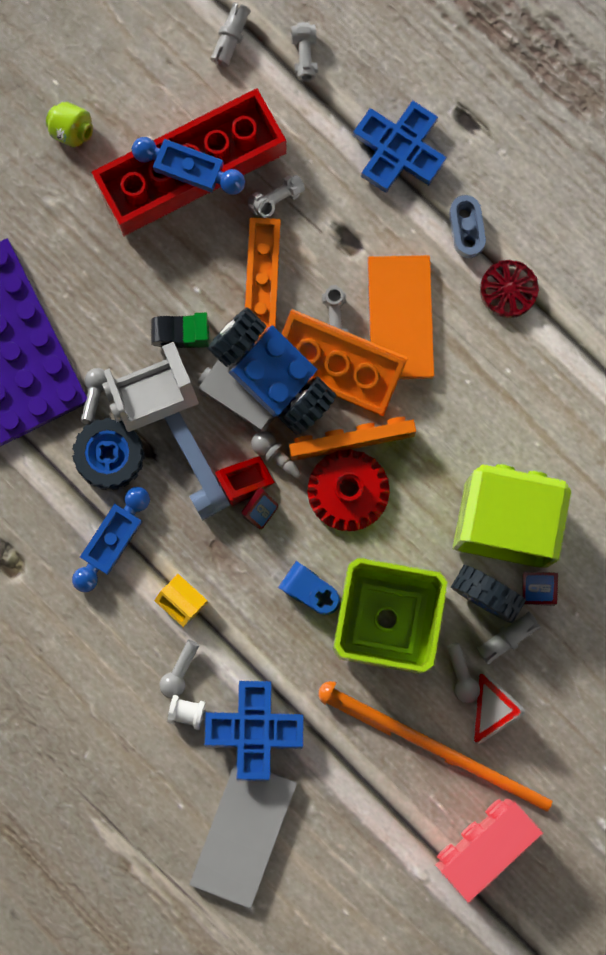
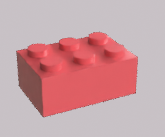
M507 798L504 801L498 799L491 804L485 811L488 816L480 824L476 821L471 823L461 833L464 838L456 846L449 844L437 855L440 861L435 866L468 903L543 834L518 804Z

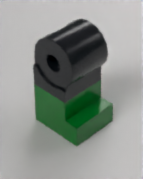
M207 312L194 313V315L157 316L152 318L151 345L162 347L174 342L176 348L209 347V318Z

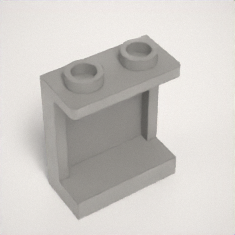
M174 342L162 346L167 358L166 360L118 379L113 378L110 369L104 370L107 382L103 383L102 386L108 400L115 401V403L110 404V408L116 422L123 421L127 432L199 404Z
M244 354L238 357L230 366L226 367L218 360L212 369L207 367L198 380L200 394L204 397H210L249 423L256 432L266 431L275 417L229 374V371Z

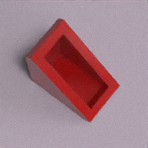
M260 456L215 472L216 478L232 507L253 496L257 489L261 488L264 490L275 483Z

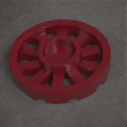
M511 259L502 260L490 266L480 283V296L484 305L493 314L503 318H515L528 312L534 305L539 291L537 277L534 272L523 262ZM509 266L516 268L512 277L510 275ZM502 268L504 277H502L496 271V269ZM521 271L527 274V276L517 280ZM488 276L494 278L498 283L489 282L487 280ZM531 282L533 287H524L522 285ZM486 289L496 290V292L489 295L486 294ZM522 294L531 295L532 299L527 300ZM500 299L497 306L491 304L493 300ZM516 300L523 306L522 309L517 308ZM505 303H509V312L504 311Z

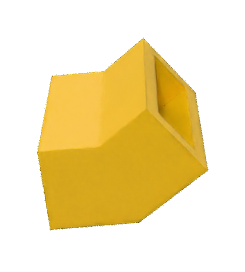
M179 574L159 592L154 600L183 628L208 603V600Z

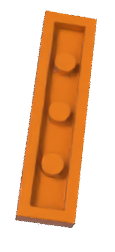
M250 218L245 308L248 307L266 324L265 332L272 325L276 328L281 219Z
M395 417L387 420V425L375 427L374 423H365L356 426V431L344 433L343 429H335L326 432V437L313 439L312 435L297 437L294 439L295 443L289 444L291 461L332 454L338 450L357 449L412 438L416 434L414 419L406 421L405 417Z

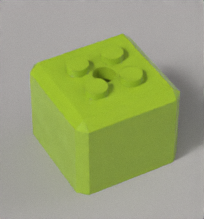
M483 464L475 469L465 482L452 549L527 566L547 568L560 559L572 490L566 481L549 478L543 472L528 471V473L515 471L514 467L497 464L494 467Z
M357 558L348 565L333 645L334 653L339 660L417 674L425 672L435 662L447 580L441 572ZM390 610L395 614L396 623L393 627L384 628L379 624L378 615L381 611Z

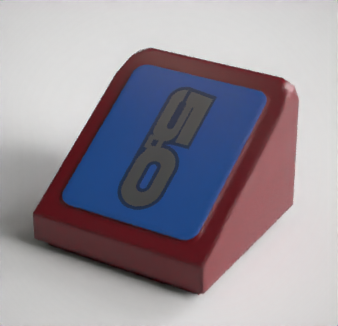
M257 489L241 511L242 517L256 528L262 530L278 509V504L263 489Z
M523 572L522 597L526 601L524 604L557 605L558 573Z

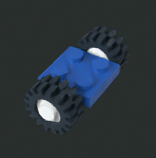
M246 307L232 321L226 324L207 349L226 367L230 366L238 357L244 354L229 371V374L273 417L278 416L296 435H300L302 432L307 431L309 426L312 427L317 419L323 416L322 414L335 401L336 394L318 376L309 381L318 369L273 325L264 332L266 324Z

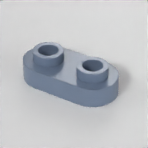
M462 195L452 202L449 210L453 243L459 255L465 258H474L483 251L486 243L482 211L477 199L469 195ZM461 210H466L469 212L470 216L467 218H463L460 216L459 212ZM464 240H472L474 242V246H465Z

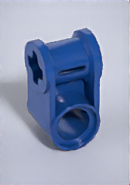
M295 561L278 586L283 592L321 615L333 614L340 605L337 591L320 579L317 574ZM328 592L331 593L330 599L333 604L331 606L325 604L320 608L318 595L322 594L325 596Z

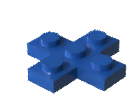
M413 100L396 124L370 108L353 131V137L376 151L361 172V177L387 193L404 169L429 186L447 158L423 142L436 124L438 116Z
M239 681L238 713L206 712L205 747L237 748V781H270V748L303 749V714H271V681Z

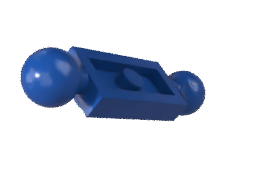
M140 137L132 145V154L138 161L150 162L155 160L153 165L154 172L213 193L216 183L220 184L222 190L230 195H236L244 189L245 178L243 174L235 169L222 172L224 162L219 158L164 139L161 148H157L155 142L148 137Z
M142 487L129 489L125 495L126 506L124 509L114 503L80 556L88 564L86 567H81L74 572L72 583L75 589L84 593L90 592L98 583L97 572L99 570L107 575L110 573L142 523V520L134 515L136 512L143 511L148 507L150 496L147 490Z

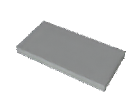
M236 759L189 885L251 909L297 782L271 772L270 781H237Z

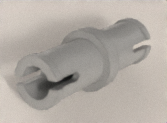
M238 3L232 4V9L225 26L220 27L218 32L220 38L210 59L219 66L223 62V67H229L235 47L242 41L243 35L241 33L248 15L251 13V10L243 4H240V8H238Z
M527 612L526 615L507 628L505 626L499 629L500 633L476 649L489 665L509 649L515 650L518 648L519 642L541 629V627L537 624L538 622L534 616Z

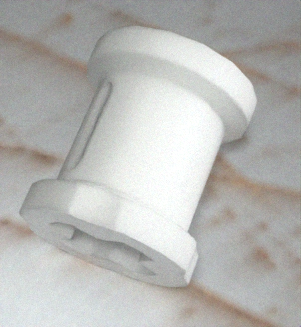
M173 695L167 723L180 722L193 725L194 729L199 730L206 702H189L181 700L177 695Z

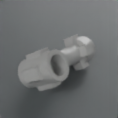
M309 22L297 23V26H291L292 45L298 44L300 63L294 64L295 74H297V78L300 81H311L316 78L315 73H318L317 63L312 62L311 44L316 43V25H309Z
M288 175L283 178V186L264 196L260 192L251 194L248 198L250 212L254 215L259 214L264 218L271 216L275 210L276 203L288 196L293 200L300 197L299 194L305 191L302 180L298 175Z
M337 285L330 286L322 294V303L329 309V323L336 328L348 332V329H342L341 306L343 303H346V293Z

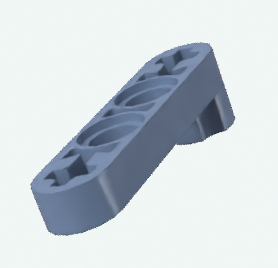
M180 412L165 417L166 423L203 488L189 496L203 521L229 507L230 503Z

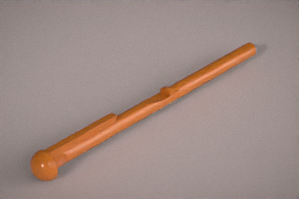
M328 681L321 685L318 695L324 705L327 703L389 736L394 733L445 759L446 763L459 766L546 812L549 811L553 800L336 690L334 687L337 682Z

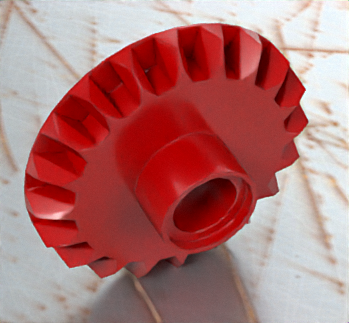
M349 449L338 450L326 455L316 464L310 474L307 492L313 512L324 524L336 530L357 531L370 526L380 518L388 504L390 488L389 479L384 468L375 458L367 455L365 452ZM344 482H353L357 486L358 492L354 496H345L340 491V486Z

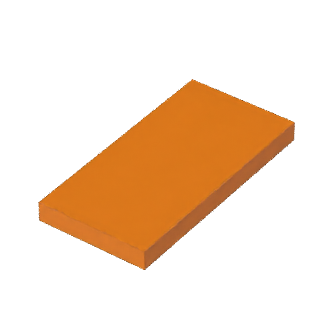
M430 255L368 256L370 342L408 357L400 379H433L434 355Z
M292 309L288 315L282 335L318 369L309 381L318 376L336 394V397L384 416L408 357Z

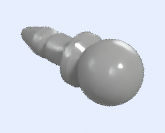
M263 431L253 436L251 446L256 454L265 456L267 462L274 459V462L280 468H283L286 473L297 478L300 477V472L295 463L290 461L283 452H280L283 446L276 444L273 434Z

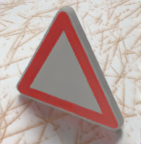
M480 673L478 676L480 694L476 700L473 737L475 744H482L525 714V709L487 673Z

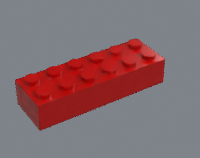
M258 88L153 140L157 148H161L164 139L219 158L224 162L222 172L235 169L240 171L243 176L287 154L286 138ZM132 151L91 171L95 184L123 236L210 192L154 172L153 165L155 160L140 162L135 159ZM216 183L214 190L220 188V184Z

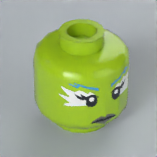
M61 102L53 106L47 114L46 126L50 137L70 147L80 146L84 141H88L93 134L90 113L70 102Z

